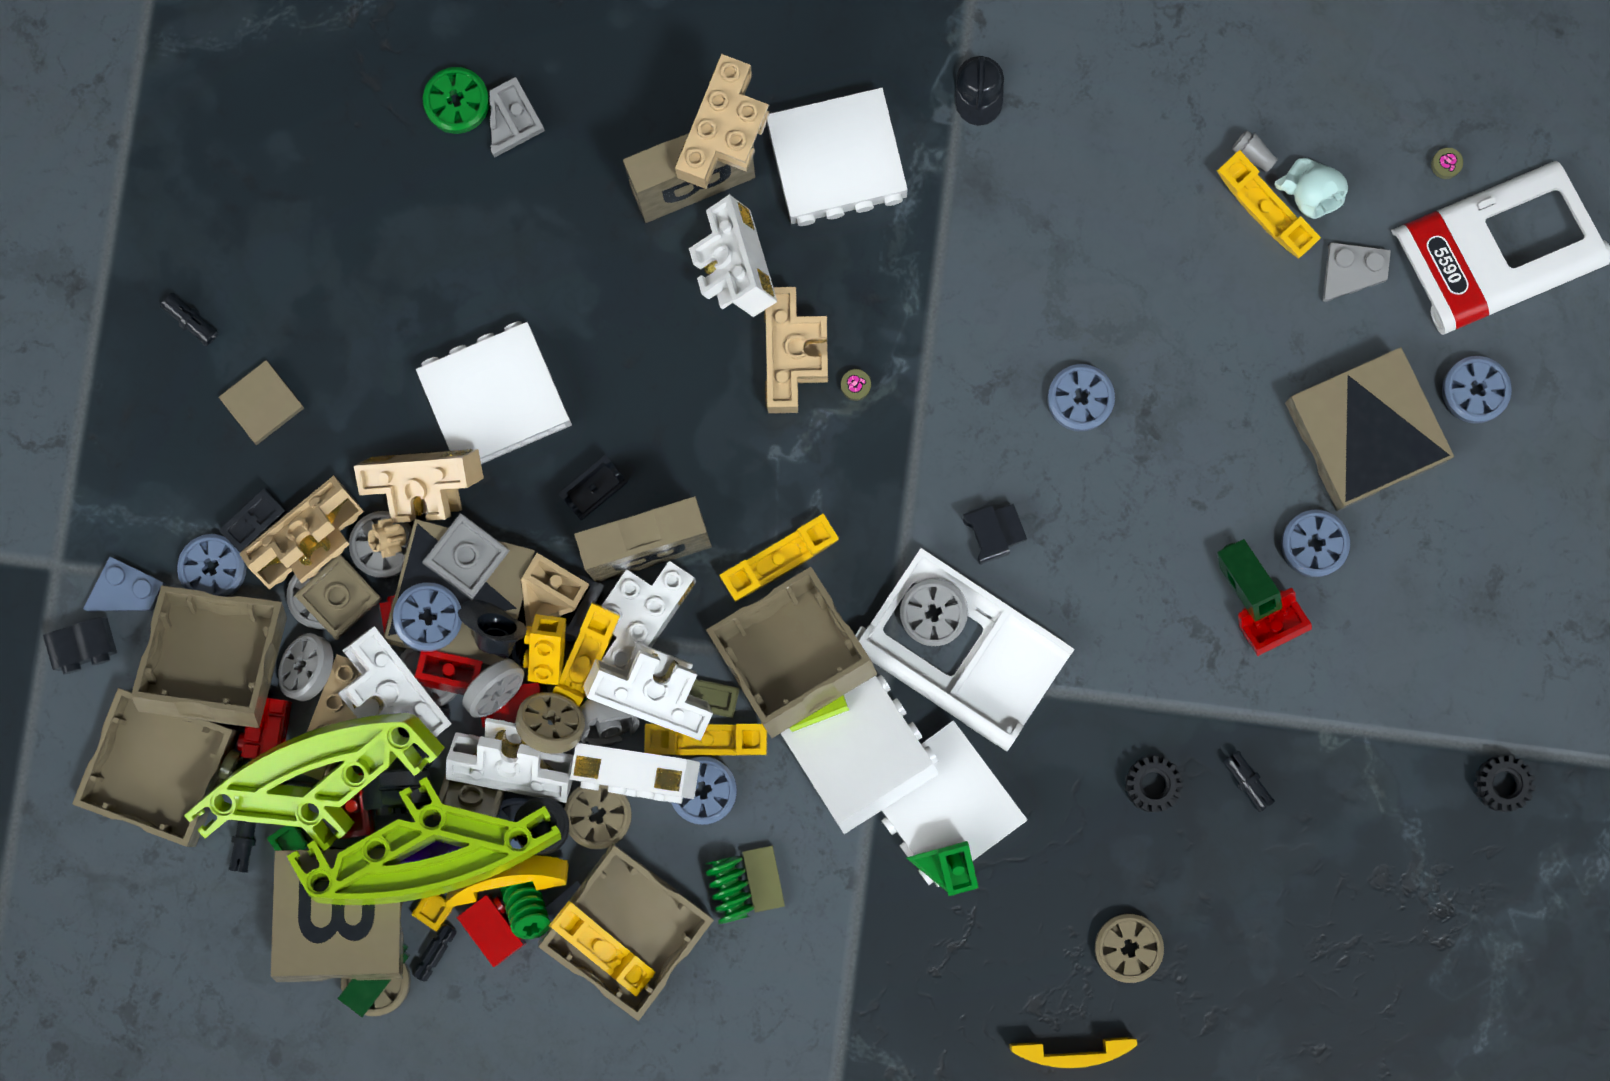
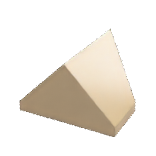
M536 553L521 578L526 627L532 626L535 614L559 617L574 611L589 584Z

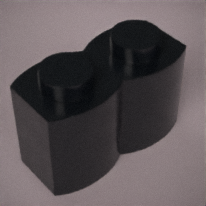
M104 617L87 620L43 635L52 669L62 671L63 675L80 671V665L90 661L92 665L109 662V656L117 653L108 618Z

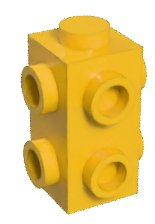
M535 614L532 626L526 627L524 644H529V650L525 651L523 668H528V681L558 685L564 666L566 618Z

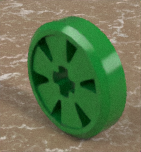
M450 67L443 69L428 81L424 89L423 106L430 121L444 132L452 134L469 132L482 123L489 110V93L484 82L476 73L466 68ZM458 94L459 98L464 96L460 100L461 105L457 107L453 103L449 105L453 101L452 96Z

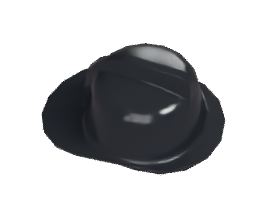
M971 57L963 62L957 73L956 107L961 118L969 124L976 126L987 125L997 118L1002 109L1004 93L1003 70L996 61L989 57Z
M469 600L460 605L461 609L458 610V616L466 626L474 631L475 643L483 652L507 659L510 657L516 642L526 635L527 628L523 623L488 602Z

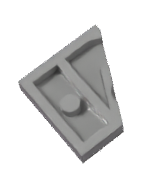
M516 77L490 90L491 152L494 158L545 131Z
M1330 243L1323 301L1328 302L1345 294H1352L1363 288L1386 282L1388 280L1391 250Z

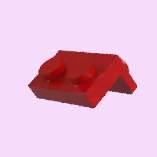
M1293 588L1280 591L1282 609L1256 622L1246 608L1238 614L1240 630L1257 656L1312 630L1311 622L1296 601V593Z

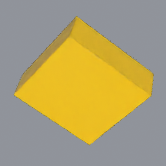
M436 895L422 898L411 915L437 932L455 906L447 908L445 904L446 899Z

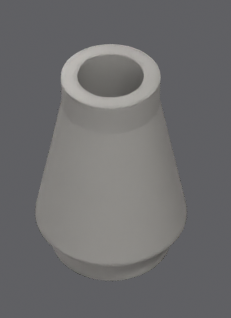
M1248 130L1238 138L1232 147L1233 151L1237 153L1240 150L1253 165L1261 168L1266 173L1278 159L1270 152L1255 132L1251 134Z

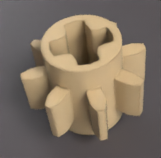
M392 518L378 520L377 524H372L373 529L368 533V544L372 551H381L382 558L396 556V553L402 552L401 547L406 543V533L400 524L393 525Z

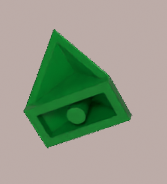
M968 841L906 857L912 864L947 891L948 896L979 888Z

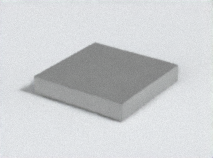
M460 513L422 563L472 600L510 550Z

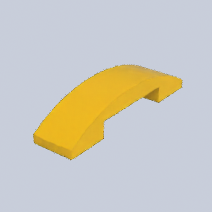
M1240 150L1217 170L1226 186L1247 212L1268 234L1296 258L1299 259L1321 239L1302 216L1298 218L1258 175L1260 171Z
M823 513L799 527L794 533L752 558L745 559L719 576L734 601H737L808 561L837 542L839 538Z
M593 602L591 603L580 628L578 638L561 674L559 684L555 686L552 693L561 694L574 701L579 708L581 707L586 697L583 687L595 659L600 661L603 659L619 621L620 614Z
M645 724L644 753L684 756L767 755V730L763 724H708L700 741L657 724Z
M533 855L493 877L448 892L445 904L448 908L477 902L479 891L533 881L536 891L566 885L568 874L567 860Z
M570 901L566 903L549 924L552 929L636 997L656 973Z
M1134 1037L1102 1039L1103 1051L1044 1054L1041 1042L1010 1044V1050L1026 1060L1041 1065L1059 1068H1080L1099 1065L1126 1054L1137 1046V1039Z

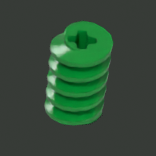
M733 856L706 863L713 865L711 869L705 872L706 876L716 877L709 884V888L719 889L712 896V900L722 901V904L715 908V912L725 913V916L718 920V924L750 917L747 914L755 908L752 904L744 903L752 894L741 891V889L749 884L747 880L738 879L739 876L746 872L744 868L735 867L736 864L743 860L741 856Z
M533 881L500 887L511 930L516 937L535 939L541 937L550 929V919L542 892L540 890L536 891Z

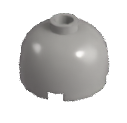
M587 699L580 707L585 718V728L581 737L582 744L588 742L589 745L606 747L622 741V737L619 735L629 731L631 736L639 728L638 717L596 701Z

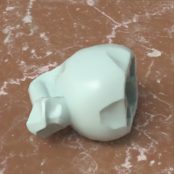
M1299 158L1296 160L1288 173L1275 181L1276 189L1285 191L1289 195H1294L1299 210L1306 217L1317 219L1340 208L1348 192V183L1342 173L1309 158Z

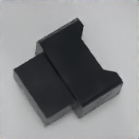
M1014 503L995 511L992 504L962 516L964 525L973 529L981 552L978 556V561L980 565L1009 555V547L1027 540Z

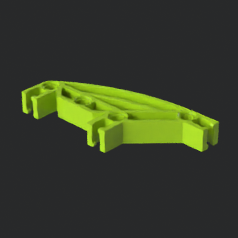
M410 713L367 716L327 725L285 741L254 758L221 782L184 816L191 822L197 815L201 816L205 813L203 808H210L212 813L217 816V820L214 821L212 819L205 827L202 825L198 828V832L205 839L227 820L302 827L316 841L318 846L325 851L337 838L340 839L355 823L341 806L386 770L397 757L415 776L427 763L430 764L445 747L418 717ZM397 727L405 728L410 737L405 738L401 736ZM416 743L429 757L426 756L422 759L412 744ZM343 761L312 788L281 784L307 771ZM352 766H359L363 770L364 775L356 774ZM222 794L229 796L232 804L224 801ZM308 803L314 804L318 808L319 813L311 811ZM322 819H325L337 831L332 833Z
M425 777L419 781L421 787L418 789L421 794L428 793L432 801L431 804L425 805L418 810L411 801L410 794L413 792L410 787L399 792L414 822L397 819L339 852L333 869L330 868L315 840L307 844L309 848L307 852L310 857L316 855L320 864L318 868L311 870L307 874L304 873L299 866L301 861L298 858L300 857L298 851L287 855V858L304 889L312 900L317 903L335 905L388 904L448 893L493 877L561 840V833L555 825L551 827L550 832L538 838L532 837L531 829L543 821L545 823L550 821L551 816L545 806L518 822H512L442 804L428 778ZM429 816H440V824L436 827L426 826L425 821ZM517 836H523L528 841L523 848L515 849L510 845L512 839ZM435 841L463 847L436 857L395 865ZM382 846L386 849L384 856L380 859L369 857L374 847ZM318 879H328L329 886L327 889L321 892L314 890V884Z

